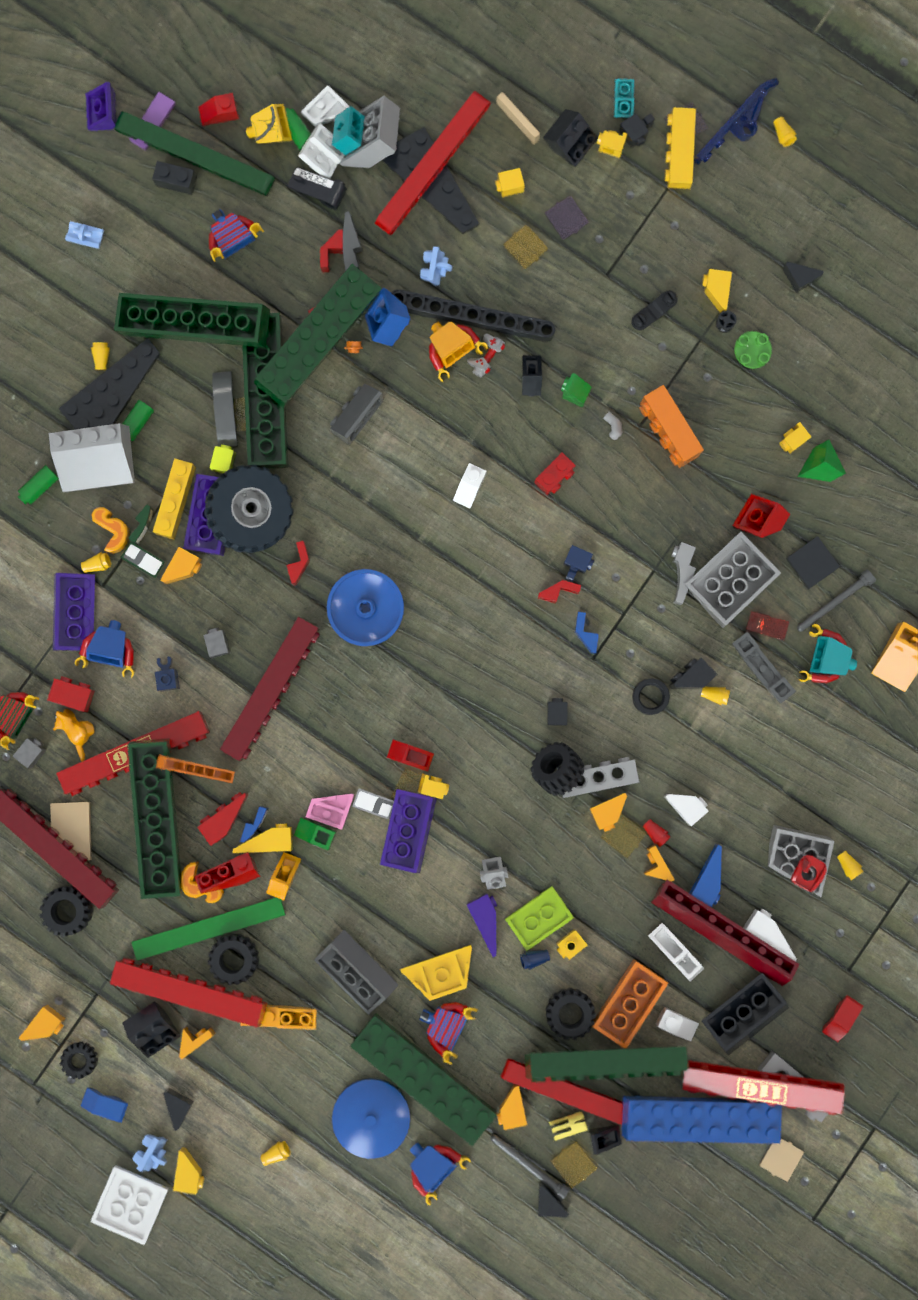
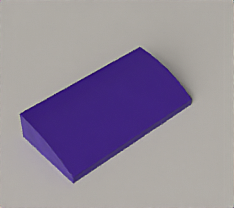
M196 474L183 549L224 556L225 546L222 545L223 543L219 539L216 540L213 536L214 533L208 528L207 517L204 514L206 496L212 484L219 477Z
M54 574L53 651H80L84 638L94 632L95 574Z
M399 789L396 790L380 865L412 873H420L437 798Z

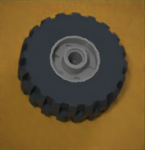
M241 465L226 471L212 484L205 499L206 509H204V514L207 517L208 528L214 533L215 539H219L223 543V546L230 547L236 552L255 553L275 545L284 537L285 532L291 525L290 520L294 509L291 506L293 500L292 496L288 494V487L279 480L280 477L277 474H272L265 467ZM246 505L251 507L252 513L247 512Z

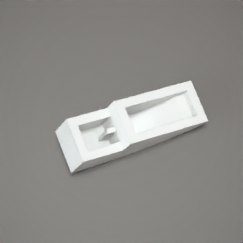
M663 923L648 935L690 982L704 969Z

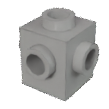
M501 857L482 860L483 871H480L482 883L486 882L487 890L505 887V878H508L507 867L502 866Z

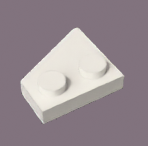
M327 85L301 113L312 125L317 127L320 123L323 125L335 121V116L350 106Z

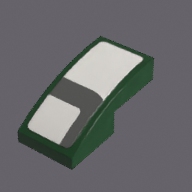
M148 504L136 516L135 519L140 525L128 538L136 545L143 539L152 519L153 509Z
M131 541L120 557L156 578L165 563Z

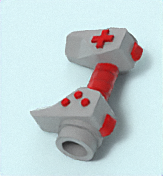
M484 334L483 341L490 347L485 357L469 358L467 360L474 367L472 372L480 378L490 371L491 366L489 363L495 353L501 352L505 348L504 341L489 334Z

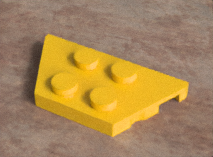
M468 945L401 968V973L429 1001L466 989L472 946Z

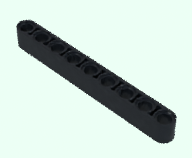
M400 289L391 292L395 297L403 298L402 303L406 305L409 314L542 342L551 341L555 335V325L547 320ZM414 301H420L422 305L418 308H415L412 306V303ZM432 305L440 306V310L437 312L432 311L430 308ZM455 308L459 313L451 315L449 310ZM474 312L477 314V318L469 319L467 315ZM489 316H493L496 319V321L494 323H488L486 321V318ZM511 320L515 325L507 327L504 322ZM525 324L532 325L533 329L531 331H526L523 329V326ZM549 328L552 333L544 335L541 330Z

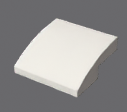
M320 123L312 132L298 156L319 175L330 179L337 164L341 162L345 155L332 146L333 134Z

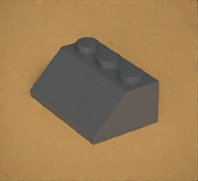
M364 384L362 387L359 386L353 393L355 397L351 402L347 401L342 408V414L339 417L336 416L330 424L332 426L330 428L331 432L349 446L384 401L382 392L367 384Z

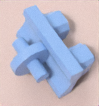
M70 221L65 240L99 249L104 230Z
M433 247V250L424 251V262L430 263V268H422L420 273L422 280L428 281L434 286H439L441 277H445L446 271H452L453 267L448 264V258L444 257L445 253L440 251L439 247Z
M151 1134L145 1135L142 1144L148 1147L146 1153L138 1150L132 1158L138 1165L136 1169L143 1172V1170L150 1171L151 1168L157 1169L159 1164L165 1165L167 1160L163 1157L166 1153L163 1147L167 1139Z

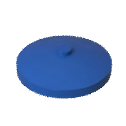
M361 569L344 575L335 583L327 600V615L334 631L345 641L358 646H374L389 639L399 628L404 614V603L399 588L388 576L375 570Z
M376 1078L358 1080L346 1087L339 1095L332 1114L333 1130L340 1144L350 1153L368 1159L384 1157L395 1151L402 1144L408 1133L410 1125L408 1103L401 1091L385 1080Z

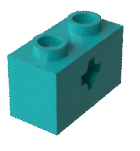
M352 106L335 116L332 146L344 155L361 146L365 116Z

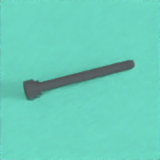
M868 569L863 571L858 581L797 626V630L800 632L804 631L861 587L872 585L876 582L873 574Z
M496 1134L491 1135L490 1140L551 1188L555 1198L559 1201L565 1198L570 1190L569 1187L565 1184H557Z

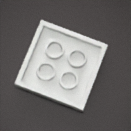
M115 1165L91 1222L145 1245L169 1188Z

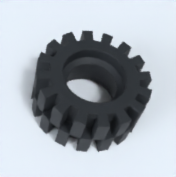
M75 1042L68 1046L60 1056V1066L63 1067L61 1069L62 1072L65 1071L66 1076H71V1079L87 1077L97 1066V1052L93 1051L95 1048L93 1046L90 1047L89 1043L84 1044L83 1042ZM81 1053L85 1056L86 1064L84 1067L77 1068L72 1064L74 1054Z

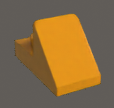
M652 845L647 848L649 853L646 855L651 864L655 863L656 866L645 871L643 874L669 880L670 882L674 881L675 879L657 847Z
M187 1027L183 1029L179 1054L181 1060L215 1035L212 1027L208 1030L205 1028L195 1034L196 1039Z

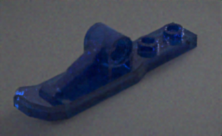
M773 78L761 84L696 155L693 161L697 165L701 161L705 163L713 155L710 151L714 147L718 149L724 143L723 137L729 130L741 141L750 140L757 132L756 122L763 100L769 91L777 87L779 81ZM743 127L749 128L750 134H746Z

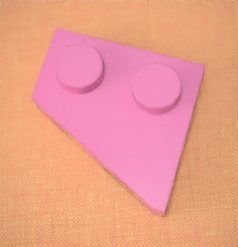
M355 794L312 799L306 818L342 830Z

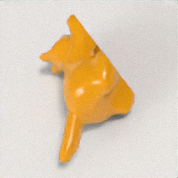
M64 709L63 712L57 711L53 730H64L69 740L75 745L80 761H85L83 745L94 734L93 724L89 721L79 722L75 714L69 709Z

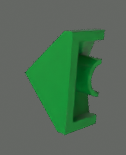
M830 440L813 448L797 477L831 482L846 474Z

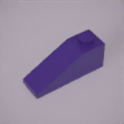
M486 893L466 903L492 957H495L496 910L494 907L498 905L493 895L489 897Z

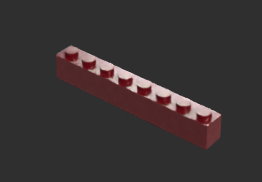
M298 616L221 746V751L238 761L247 760L252 751L249 748L253 742L257 743L262 734L260 733L262 726L266 727L271 720V716H269L273 709L276 710L281 703L279 699L283 692L286 693L291 686V683H289L291 677H296L301 669L299 666L302 659L306 660L310 654V645L312 643L315 644L320 637V633H318L319 628Z
M0 789V821L98 909L105 908L119 891L116 887L117 884L111 878L104 877L101 874L102 870L96 865L92 866L83 853H77L73 849L74 846L66 839L63 841L58 836L60 833L53 827L49 828L44 823L43 817L30 811L31 807L23 801L20 802L12 790Z
M666 880L658 888L651 903L760 973H763L782 987L793 979L799 963L669 880Z

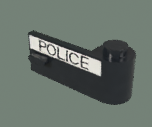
M296 167L287 185V188L318 199L323 205L332 210L338 209L347 191L345 183L341 180L335 179L334 181Z

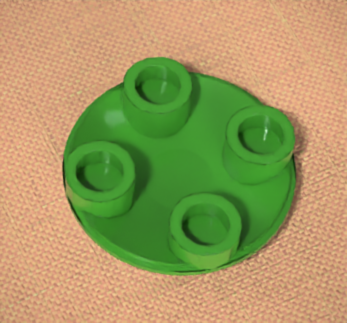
M749 331L737 339L734 352L740 364L747 368L756 369L764 366L770 360L772 347L766 334Z

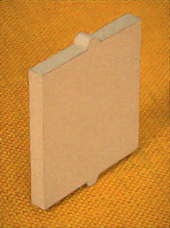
M781 1138V1144H770L759 1166L771 1172L772 1176L776 1175L788 1182L804 1151L792 1145L791 1141L787 1142Z

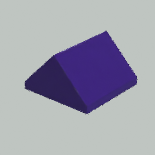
M105 82L86 93L87 130L89 131L114 129L117 121L115 91L110 82Z

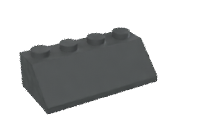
M345 930L314 959L368 1015L384 1002L398 986L394 979Z

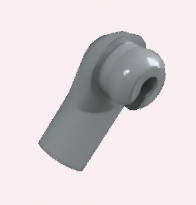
M609 411L603 419L611 425L610 438L617 440L623 433L622 423Z

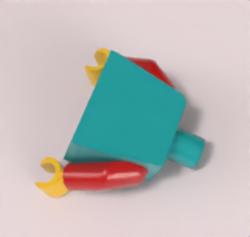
M813 624L811 627L818 630L817 633L809 631L810 636H818L810 667V672L813 673L809 674L807 671H800L799 673H806L807 678L805 680H798L801 682L812 680V682L829 683L837 680L840 675H846L848 669L855 670L857 660L851 658L853 651L847 646L843 637L839 633L827 629L821 630L818 624Z

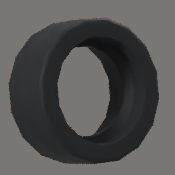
M650 678L636 685L633 690L632 699L637 710L643 714L654 715L665 710L669 704L670 694L665 683L658 679ZM646 686H656L662 692V701L655 708H648L640 701V692Z

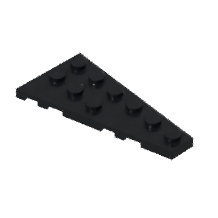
M423 127L397 141L396 152L382 161L405 182L434 143L426 128ZM445 165L422 195V198L431 204L436 211L441 213L460 233L465 234L478 227L479 222L448 167Z
M147 338L58 409L75 430L116 423L130 402L132 395L141 385L143 378L149 373L161 355L160 352Z

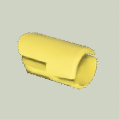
M580 1111L550 1121V1126L569 1120V1123L552 1128V1133H558L571 1128V1131L554 1136V1140L587 1131L586 1122H580L585 1120L583 1112Z

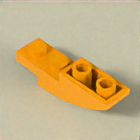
M267 1005L261 1026L316 1030L317 1009ZM240 1023V1026H249V1025Z

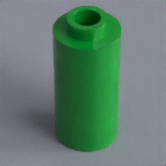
M286 108L285 111L292 140L301 151L311 133L296 111Z
M140 400L137 401L122 423L129 426L132 442H134L154 412L151 407Z
M45 465L18 490V498L25 505L27 503L32 505L59 479L58 476Z

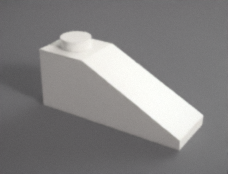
M755 909L743 928L796 961L795 955L777 924L770 918L772 915L764 909H761V911Z

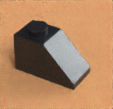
M522 355V395L530 397L541 396V356Z

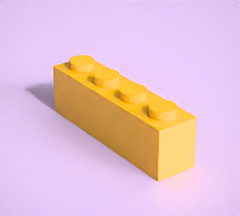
M673 107L671 114H668L667 125L670 126V132H667L666 144H669V151H666L665 162L669 163L668 170H665V181H668L667 188H691L693 181L696 108Z
M174 458L153 529L156 535L175 540L196 470L193 463Z

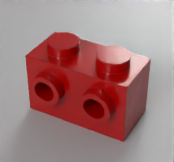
M562 452L535 479L534 483L547 496L551 492L555 494L561 488L560 483L564 479L569 480L575 472L573 470L576 465Z
M61 676L60 679L54 678L47 700L88 713L95 691L90 689L91 685L79 682V685L72 684V679Z

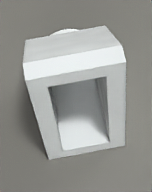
M469 463L453 501L471 508L487 471Z
M666 794L664 796L689 826L695 824L708 812L706 809L708 805L701 797Z
M663 1006L655 1023L659 1028L689 1041L692 1040L699 1023Z

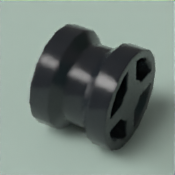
M728 310L721 312L716 320V328L724 333L730 332L736 324V315Z

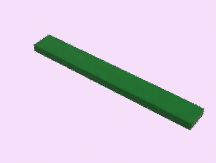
M276 897L135 940L131 943L136 960H141L286 915L282 900Z

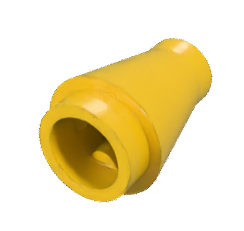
M779 117L773 122L780 144L787 147L797 140L796 132L785 121L784 117Z
M94 342L91 351L95 370H107L110 351L108 343Z
M102 552L81 562V568L84 573L106 571L111 567L109 555Z
M705 686L702 689L701 697L721 706L722 704L727 705L730 690H727L726 687Z
M847 851L837 856L846 877H849L850 880L864 872L861 868L863 866L849 855Z
M278 1141L264 1154L260 1155L262 1163L267 1166L268 1164L287 1160L288 1156L291 1155V1151L285 1141Z

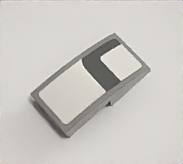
M359 788L352 807L389 819L394 801Z

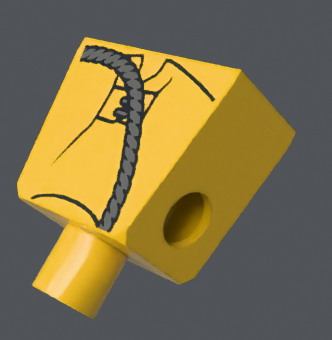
M272 104L251 116L252 126L246 128V134L250 139L255 137L257 143L292 141L284 104Z

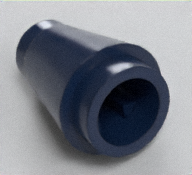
M547 949L524 951V954H520V960L524 970H531L550 961V956Z

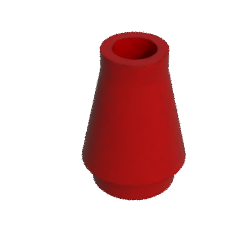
M651 819L642 826L653 843L659 847H662L671 838L667 830Z

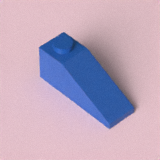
M715 844L689 894L710 907L713 904L716 905L721 896L719 892L721 888L722 846Z

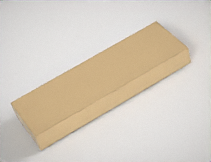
M504 93L497 96L498 106L533 144L538 142L540 132Z

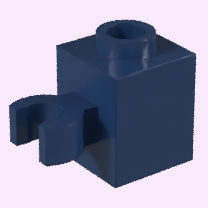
M572 545L563 564L570 567L565 580L573 582L577 571L585 573L586 569L590 571L594 560L591 559L593 554Z
M170 656L167 657L168 663L166 665L162 664L161 658H157V665L161 668V671L155 672L157 691L160 692L180 689L178 671L170 669L173 663Z

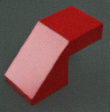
M339 229L320 248L321 272H329V254H343V229Z
M304 541L296 542L301 561L286 565L293 586L298 584L310 562Z
M562 580L540 592L538 599L556 604L560 589L579 594L581 585Z
M846 995L836 1006L834 1016L823 1026L822 1032L836 1042H839L851 1029L863 1009V1005Z

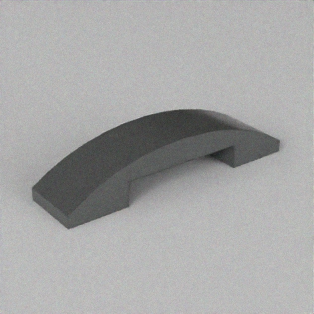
M232 372L212 373L218 447H221V445L238 447Z
M748 632L732 643L750 670L780 704L796 692L785 677H782L759 649V645Z

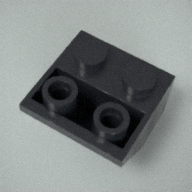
M565 109L544 135L543 139L552 151L573 167H576L598 140V137L579 112Z
M702 657L697 660L694 658L684 666L686 670L683 673L681 671L678 672L670 680L672 684L669 687L671 689H701L717 673Z
M155 1001L122 1022L128 1040L147 1058L180 1037L179 1032L166 1012Z

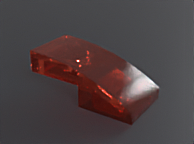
M751 611L746 630L785 641L790 622Z

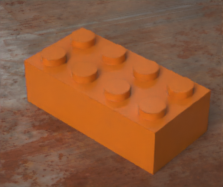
M662 385L645 395L640 403V411L644 417H648L651 421L650 427L654 433L659 434L661 438L659 441L662 447L670 452L671 455L669 457L672 463L681 468L698 458L704 449L665 386Z
M633 959L594 1019V1026L592 1027L626 1049L669 983Z

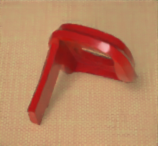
M804 855L792 874L791 881L799 887L812 892L824 879L827 866L823 861L811 855ZM813 866L817 872L816 877L812 880H805L802 877V870L808 873L810 867Z

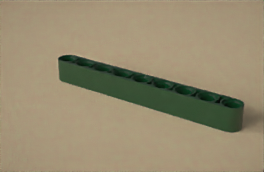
M124 111L120 112L114 126V130L122 135L135 140L140 139L144 141V144L261 195L268 196L275 181V178L270 174Z

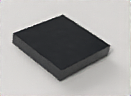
M818 536L786 558L807 589H810L840 568Z

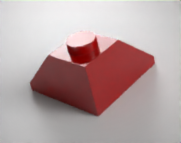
M751 494L732 526L763 538L781 531L790 513L780 503Z

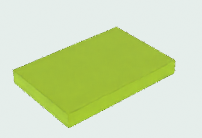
M550 886L505 918L526 951L574 919L553 886Z

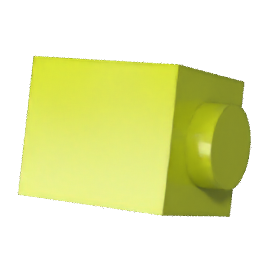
M227 445L215 446L210 464V469L213 472L224 474L233 468L236 453L232 450V447Z

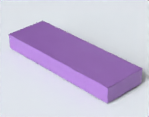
M158 92L142 119L161 127L175 106V101ZM129 138L132 143L142 149H148L149 146L144 144V141Z

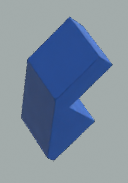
M578 612L575 634L591 654H595L599 634L583 632L586 613Z
M88 1087L81 1103V1107L92 1114L121 1123L128 1103L116 1096H106L94 1088Z

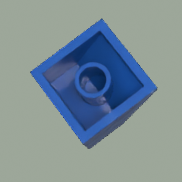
M382 288L365 315L372 341L393 346L395 341L399 339L405 326L410 322L406 305L386 288Z

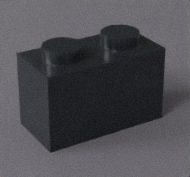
M157 161L152 179L157 187L193 195L197 176L192 169Z

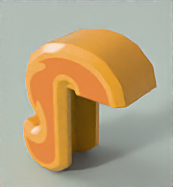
M98 507L92 512V521L114 534L104 551L112 554L118 553L128 544L130 536L129 527L118 518H110L113 515L110 510Z
M199 862L188 864L183 869L180 877V887L184 894L192 898L206 895L205 901L207 903H216L221 900L224 895L223 889L200 893L194 877L197 875Z

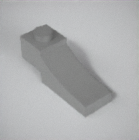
M683 542L679 546L675 545L671 555L674 557L673 562L676 563L678 572L677 591L673 603L678 605L683 604L688 591L685 584L693 577L696 570L695 567L689 565L696 547Z

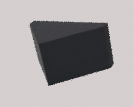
M788 261L783 267V272L796 293L818 281L824 273L822 270Z
M166 1089L163 1095L173 1129L176 1131L181 1127L194 1101L172 1089Z
M619 1125L589 1129L594 1155L622 1145Z
M542 1181L539 1182L538 1216L567 1217L569 1215L568 1209L554 1197V1194Z

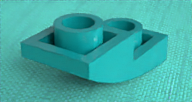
M615 79L614 117L629 118L633 115L634 79Z

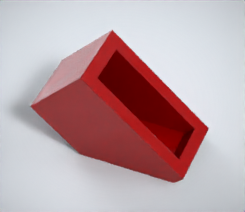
M233 93L214 96L198 107L202 126L239 119Z
M392 740L387 758L428 772L434 753Z

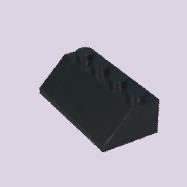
M761 973L705 1017L702 1023L729 1056L786 1011L789 1006L765 975Z

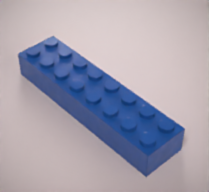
M623 1096L622 1136L627 1141L781 1144L782 1105L772 1106L765 1102H748L746 1099Z

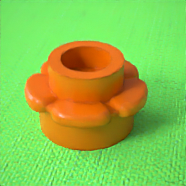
M346 341L344 349H348V353H360L359 349H363V347H361V341Z

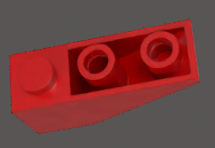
M239 792L231 798L233 802L229 805L222 804L215 810L217 812L212 817L207 815L199 821L201 825L197 828L210 846H213L230 833L248 797L247 793L241 794Z
M247 852L194 877L200 893L203 894L243 885L260 877L254 860Z

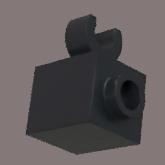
M634 114L620 123L619 131L622 136L623 133H627L626 141L631 148L636 145L639 147L647 141L646 138L649 133L647 128L654 124L655 118L652 114H649L641 120L637 114Z

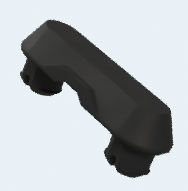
M673 291L662 293L648 306L634 315L631 321L633 328L643 330L662 317L676 305L678 301L676 293Z

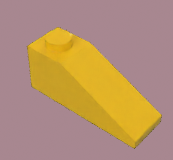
M287 823L276 824V828H271L234 848L233 853L292 851V827H287Z

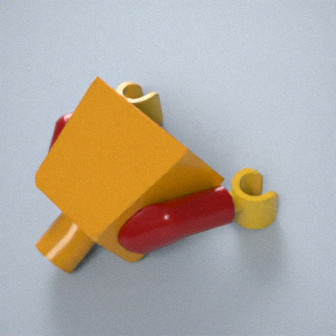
M436 322L431 327L434 333L430 336L432 343L429 345V358L435 370L439 371L438 377L441 382H443L440 377L442 373H446L448 378H450L449 372L444 370L443 367L445 366L447 369L475 348L474 344L476 345L475 350L478 355L483 354L479 350V346H483L485 350L488 349V345L484 342L480 343V338L468 326L455 325L453 322H448L442 326L440 322Z

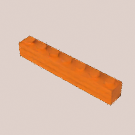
M160 755L156 766L161 769L233 783L235 774L234 771Z

